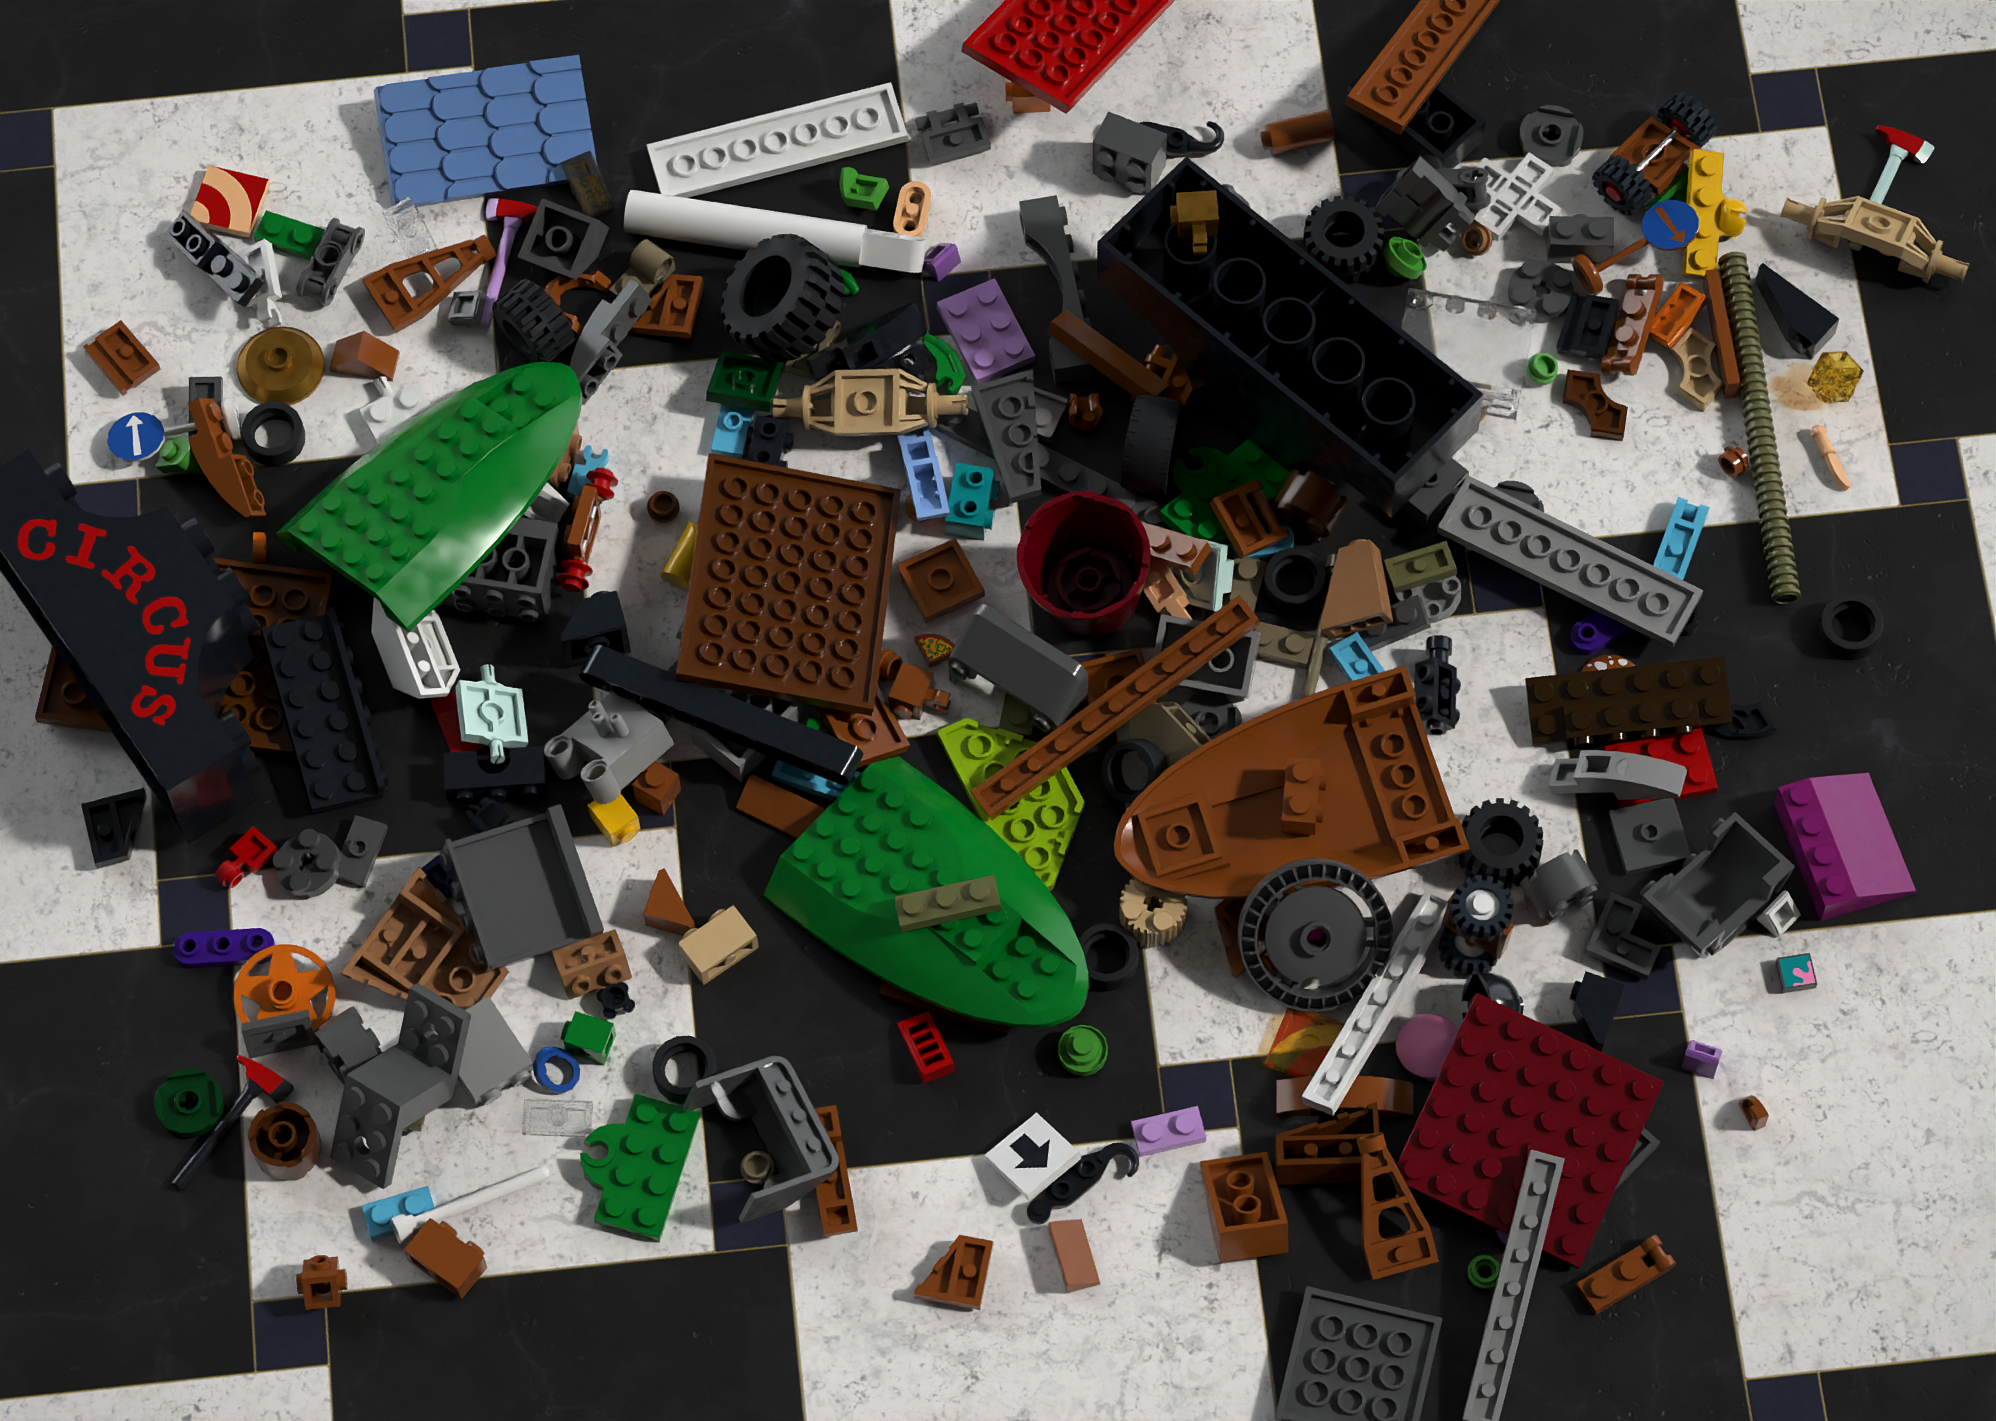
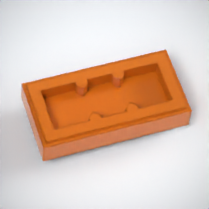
M1680 282L1655 314L1648 338L1671 350L1673 345L1708 303L1707 296Z

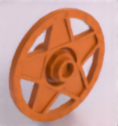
M291 944L270 946L253 955L240 970L234 987V1005L242 1023L250 1022L244 1012L242 995L261 1005L256 1020L309 1010L315 1031L318 1027L328 1022L333 1012L336 1000L335 982L325 962L314 952ZM291 953L309 958L320 969L298 973ZM272 955L268 976H247L258 962ZM328 987L327 1004L322 1016L318 1019L310 1000Z

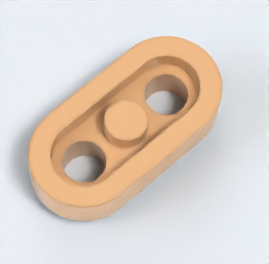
M912 181L901 188L893 220L894 233L923 237L931 207V191L926 184ZM913 199L920 200V202L917 204L911 203L910 201ZM908 226L915 228L913 231L904 230Z

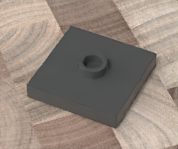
M1674 798L1655 800L1608 812V818L1626 876L1681 864L1691 855Z

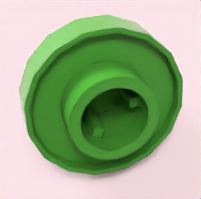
M1392 237L1383 246L1382 252L1385 257L1386 268L1393 276L1417 279L1426 270L1427 263L1423 252L1413 241Z
M1078 1025L1071 1027L1063 1033L1059 1040L1058 1057L1060 1063L1068 1072L1074 1075L1087 1076L1094 1074L1103 1067L1107 1060L1108 1045L1106 1038L1099 1030L1092 1026Z

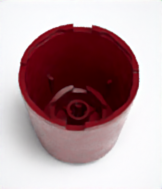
M1093 491L1070 492L1046 502L1028 519L1017 546V567L1021 581L1028 594L1059 628L1079 637H1101L1118 630L1134 613L1150 567V544L1146 530L1138 516L1116 498L1114 500L1107 496L1096 494ZM1090 581V583L1095 586L1092 588H1088L1087 586H1084V584Z

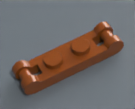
M1640 274L1628 275L1626 280L1627 290L1608 352L1601 360V371L1604 375H1615L1616 372H1622L1623 375L1631 376L1637 374L1663 290L1662 275L1650 274L1648 277H1642ZM1642 290H1647L1645 296H1641Z

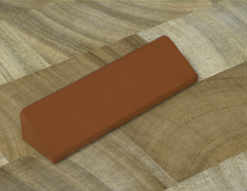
M1065 310L1050 323L1047 332L1049 335L1135 398L1137 395L1161 397L1170 385L1070 311Z
M754 774L749 776L736 806V810L796 839L826 810Z

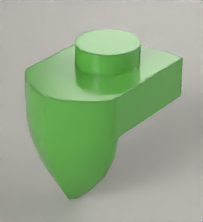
M844 167L841 170L839 186L844 203L851 207L877 211L889 189L887 180L858 174L851 167Z
M188 436L165 440V443L159 450V458L155 465L158 470L163 473L186 471L191 474L204 473L193 454L187 439Z

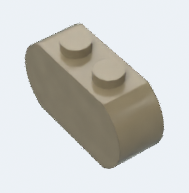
M1172 701L1149 705L1131 718L1128 728L1129 739H1146L1156 744L1164 754L1167 768L1212 740L1178 703ZM1137 753L1140 760L1146 764L1145 759Z

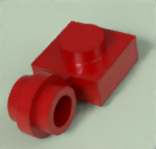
M254 826L251 827L229 848L230 854L236 860L234 862L227 860L219 866L216 871L218 882L224 887L234 888L244 877V873L241 871L244 866L251 873L255 874L277 852V846Z

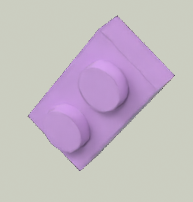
M1198 1106L1131 1121L1139 1157L1206 1142V1134Z

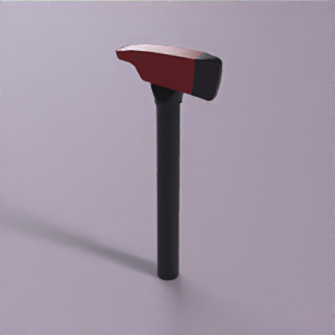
M237 1055V1062L246 1069L245 1074L248 1079L239 1097L171 1182L172 1185L180 1191L185 1188L253 1099L264 1092L275 1104H279L294 1090L293 1085L262 1064Z

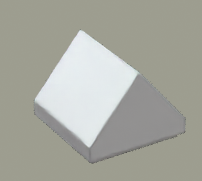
M1784 890L1756 920L1776 937H1780L1801 914L1788 891Z

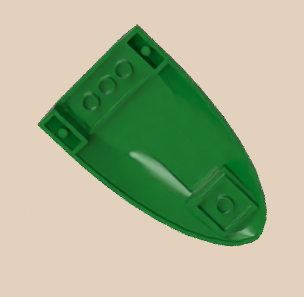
M534 362L510 368L465 387L424 411L368 451L275 534L276 538L297 554L306 549L379 600L386 617L407 632H410L492 552L524 515L548 482L568 448L580 416L582 390L576 373L570 366L562 363Z
M899 756L871 763L780 856L763 894L764 898L781 912L857 966L897 989L936 1007L964 1017L1015 1028L1039 1029L1052 1027L1071 1020L1081 1012L1085 1005L1089 990V972L1084 952L1069 918L1049 889L1021 856L990 826L954 796ZM990 875L995 876L1002 910L911 931H901L894 897Z

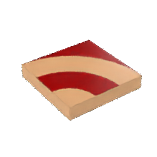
M208 165L190 215L208 229L251 238L270 186L269 179Z

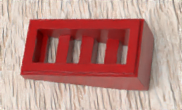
M929 1011L897 1023L923 1084L955 1072L953 1060ZM924 1022L926 1023L927 1028L912 1034L909 1033V1028ZM931 1034V1039L915 1045L913 1040ZM933 1045L937 1048L922 1055L919 1053L920 1050ZM940 1055L941 1060L925 1066L924 1061Z

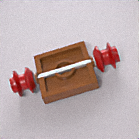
M596 468L587 472L586 477L591 483L583 486L581 496H575L572 515H575L572 525H567L564 534V544L568 545L566 556L570 559L561 562V568L566 572L557 576V580L562 584V588L569 592L578 593L589 587V582L584 577L591 576L593 573L588 562L602 516L600 504L603 501L614 498L615 494L610 487L618 485V480L613 476V472L605 468Z

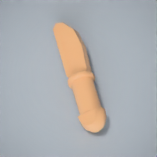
M1815 425L1812 427L1811 436L1816 441L1821 452V458L1825 459L1839 487L1846 491L1851 487V484L1835 454L1836 449L1832 447L1826 434V429L1822 425Z

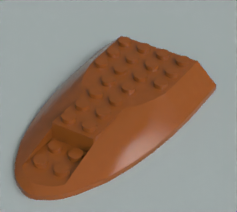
M1406 665L1344 683L1288 703L1242 723L1203 744L1167 768L1133 801L1118 824L1114 841L1116 860L1121 868L1135 880L1164 892L1206 899H1247L1254 887L1266 875L1284 864L1300 859L1326 858L1340 861L1356 868L1370 880L1468 852L1470 848L1460 819L1455 818L1415 704L1416 693ZM1287 756L1321 759V770L1327 771L1326 791L1319 790L1318 802L1324 803L1323 823L1316 822L1315 835L1281 832ZM1322 880L1301 883L1303 887L1326 886L1337 888L1343 886L1338 883ZM1291 886L1283 891V894L1286 896L1296 889L1294 886Z

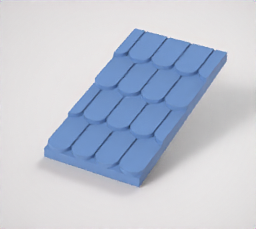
M579 55L535 60L529 63L492 67L480 71L391 83L378 86L373 90L393 211L572 183L571 179L596 176L597 178L599 176ZM588 159L593 169V172L567 171L566 167Z

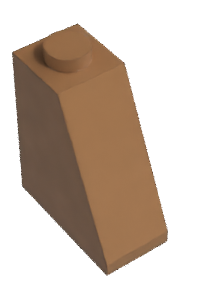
M1357 539L1350 542L1349 546L1339 548L1320 622L1321 630L1331 640L1393 623L1381 553L1371 540Z

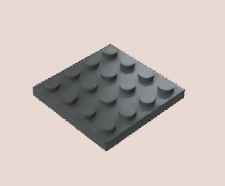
M1306 1286L1275 1421H1419L1442 1318Z

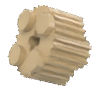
M1135 879L1129 880V885L1126 884L1125 890L1121 892L1119 919H1121L1120 924L1123 925V928L1132 934L1136 942L1140 943V947L1146 945L1147 949H1149L1150 946L1156 947L1158 943L1164 945V941L1170 943L1171 938L1176 939L1177 936H1181L1182 930L1185 929L1187 918L1186 895L1164 892L1146 886ZM1155 908L1153 912L1148 911V909Z

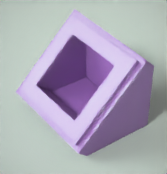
M938 243L925 255L923 269L940 282L961 262L957 246L952 243Z
M1690 1040L1681 1069L1714 1079L1722 1051L1721 1049Z

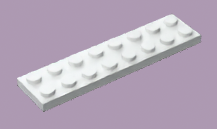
M890 82L647 144V151L660 194L689 198L908 142V134Z

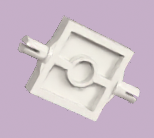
M385 376L380 377L381 382L379 378L374 381V385L381 397L359 409L377 445L400 427L431 408L418 381L395 391L392 390Z

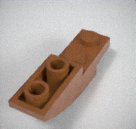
M197 398L188 402L198 433L187 439L198 464L211 485L228 504L244 517L262 518L266 516L263 495L257 489L253 478V466L246 458V455L232 454V441L225 433L222 425V412L219 406L215 403L214 399Z

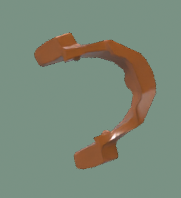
M598 270L589 274H581L576 280L561 275L550 281L544 290L560 306V296L566 290L575 287H593L609 293V289L614 284ZM564 313L571 324L574 337L579 339L584 326L578 322L577 316Z

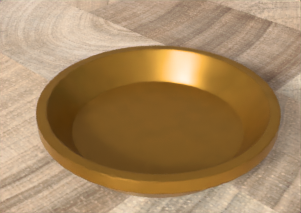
M273 327L257 333L244 345L237 360V375L243 390L252 399L261 404L278 401L293 405L303 401L320 385L325 371L323 352L317 341L308 333L293 327Z

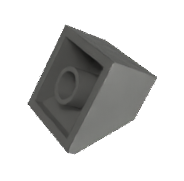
M542 198L518 258L576 280L598 257L609 227L595 218Z

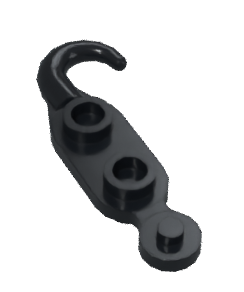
M1208 121L1206 125L1214 130L1216 136L1213 141L1208 143L1198 141L1179 128L1152 122H1140V124L1167 134L1166 155L1211 154L1220 149L1224 142L1222 128L1212 121Z
M1121 1142L1112 1143L1100 1151L1081 1156V1160L1047 1187L1045 1198L1034 1200L1028 1205V1219L1034 1224H1044L1049 1220L1051 1211L1054 1208H1066L1075 1203L1100 1181L1109 1161L1116 1155H1125L1130 1159L1131 1165L1127 1176L1132 1177L1138 1170L1139 1156L1131 1146Z

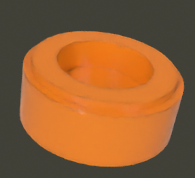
M253 532V563L265 564L267 534L265 532Z

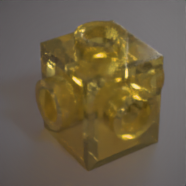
M1846 351L1822 352L1806 384L1816 393V397L1824 403L1849 402L1864 370Z

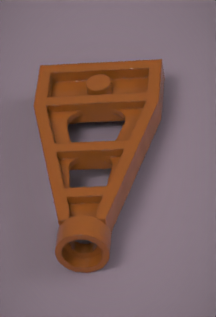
M483 234L474 240L470 239L389 264L362 281L394 332L398 333L424 318L480 265L495 258L496 253L488 238ZM456 258L461 265L460 269L447 279H441L434 266L446 259ZM419 272L428 273L433 280L432 288L422 297L412 298L403 285L404 278Z
M1383 1132L1357 1138L1356 1141L1361 1154L1362 1248L1370 1278L1375 1280L1439 1262L1431 1228L1386 1148ZM1380 1150L1377 1156H1369V1153ZM1387 1173L1392 1179L1396 1195L1395 1197L1376 1201L1372 1180L1374 1176ZM1390 1207H1399L1409 1222L1408 1231L1392 1237L1382 1238L1379 1234L1378 1222L1380 1212Z

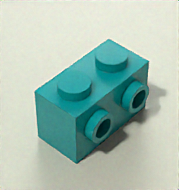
M956 463L948 502L950 515L945 517L946 535L984 541L986 529L992 530L995 510H990L992 500H998L1000 481H995V468Z

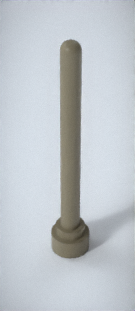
M1337 554L1327 556L1324 569L1327 572L1326 577L1329 579L1301 698L1312 695L1316 691L1328 641V636L1321 630L1320 622Z

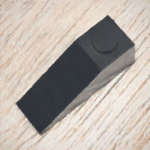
M1762 263L1758 268L1755 280L1761 295L1791 348L1799 354H1805L1812 360L1836 333L1839 318Z

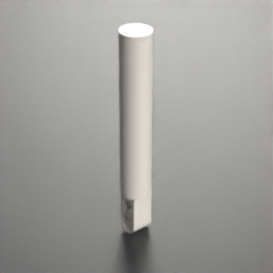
M630 190L624 213L625 233L748 251L751 247L756 248L758 242L766 238L771 239L774 235L796 234L828 254L838 265L861 268L862 265L904 272H923L927 239L867 229V225L637 190Z

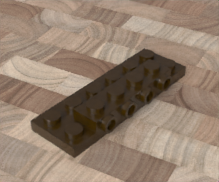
M1725 656L1525 678L1532 745L1573 741L1574 746H1585L1594 744L1593 739L1606 737L1607 742L1611 743L1626 741V735L1640 734V739L1660 737L1661 731L1673 730L1674 735H1686L1694 733L1693 728L1732 724L1733 722Z

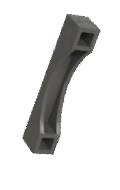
M1057 195L1019 201V217L1025 245L1035 251L1046 262L1056 277L1063 298L1062 313L1068 310L1091 327L1089 317L1083 318L1082 309L1086 308L1083 289L1077 290L1075 282L1080 280L1077 261L1071 262L1069 254L1074 253L1071 234L1065 235L1064 226L1068 225L1065 206L1059 207ZM1050 338L1049 358L1055 384L1093 378L1092 365L1055 338Z

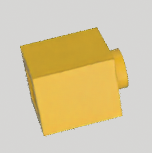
M621 793L610 803L598 804L593 801L588 804L590 818L612 847L620 842L622 844L629 842L640 830L638 815Z

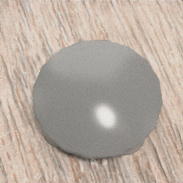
M1454 575L1396 593V600L1400 602L1418 594L1422 598L1429 622L1435 623L1448 618L1456 611L1461 601V583Z

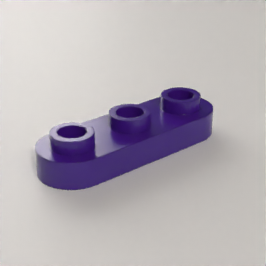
M1596 611L1572 627L1569 642L1572 649L1578 654L1592 655L1634 629L1620 622H1612L1609 617ZM1590 632L1592 637L1585 638L1581 633Z
M262 928L188 932L176 939L173 952L177 962L185 968L241 966L259 951L276 944L272 934ZM254 941H263L260 947H252ZM221 943H229L228 948L224 950L218 949ZM189 944L196 945L195 949L191 952L184 950ZM272 955L266 957L257 964H264L272 959Z

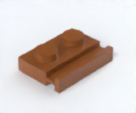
M122 320L95 338L96 341L90 345L86 344L83 346L85 353L122 396L127 394V390L133 386L134 388L161 370L159 363Z

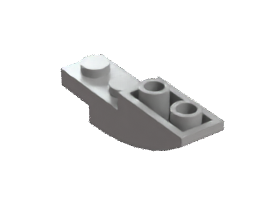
M1581 750L1579 758L1555 760L1548 787L1553 794L1614 792L1618 800L1680 798L1687 769L1684 766L1669 761L1633 753Z

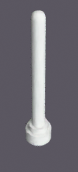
M546 1167L536 1168L414 1217L412 1214L407 1216L404 1213L390 1218L392 1229L399 1244L405 1243L414 1238L413 1235L419 1232L418 1230L424 1226L429 1218L439 1222L546 1180L549 1176V1170Z

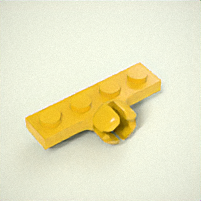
M1699 149L1690 151L1686 203L1695 210L1699 218V231L1695 239L1683 248L1681 276L1704 279L1706 270L1717 269L1719 238H1736L1744 230L1746 219L1739 218L1740 213L1746 214V205L1741 200L1728 199L1722 193L1724 153Z

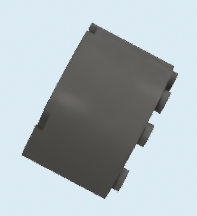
M1736 812L1727 820L1723 817L1720 818L1711 827L1709 832L1712 835L1708 846L1699 855L1695 852L1692 853L1681 866L1683 869L1678 874L1670 873L1658 882L1652 880L1640 892L1642 903L1703 959H1706L1708 956L1707 951L1713 956L1743 932L1766 908L1773 890L1776 893L1780 891L1795 867Z

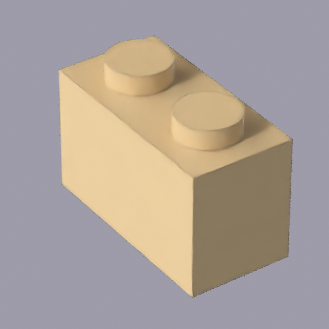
M734 905L727 910H718L709 918L708 923L699 929H690L682 936L681 941L678 942L680 955L703 985L759 948L757 935Z

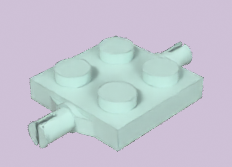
M486 664L480 668L482 681L459 680L455 687L461 741L488 745L490 748V761L492 763L496 761V764H500L505 760L503 747L519 748L526 747L528 744L522 689L506 687L495 681L494 666L490 665L489 667V664Z

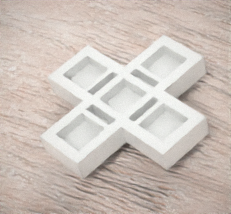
M1530 152L1511 174L1485 157L1476 166L1488 172L1489 179L1486 182V189L1490 194L1491 203L1479 210L1472 224L1485 225L1490 230L1492 238L1497 242L1516 220L1543 237L1548 229L1549 216L1561 215L1562 208L1539 193L1554 176L1555 169Z

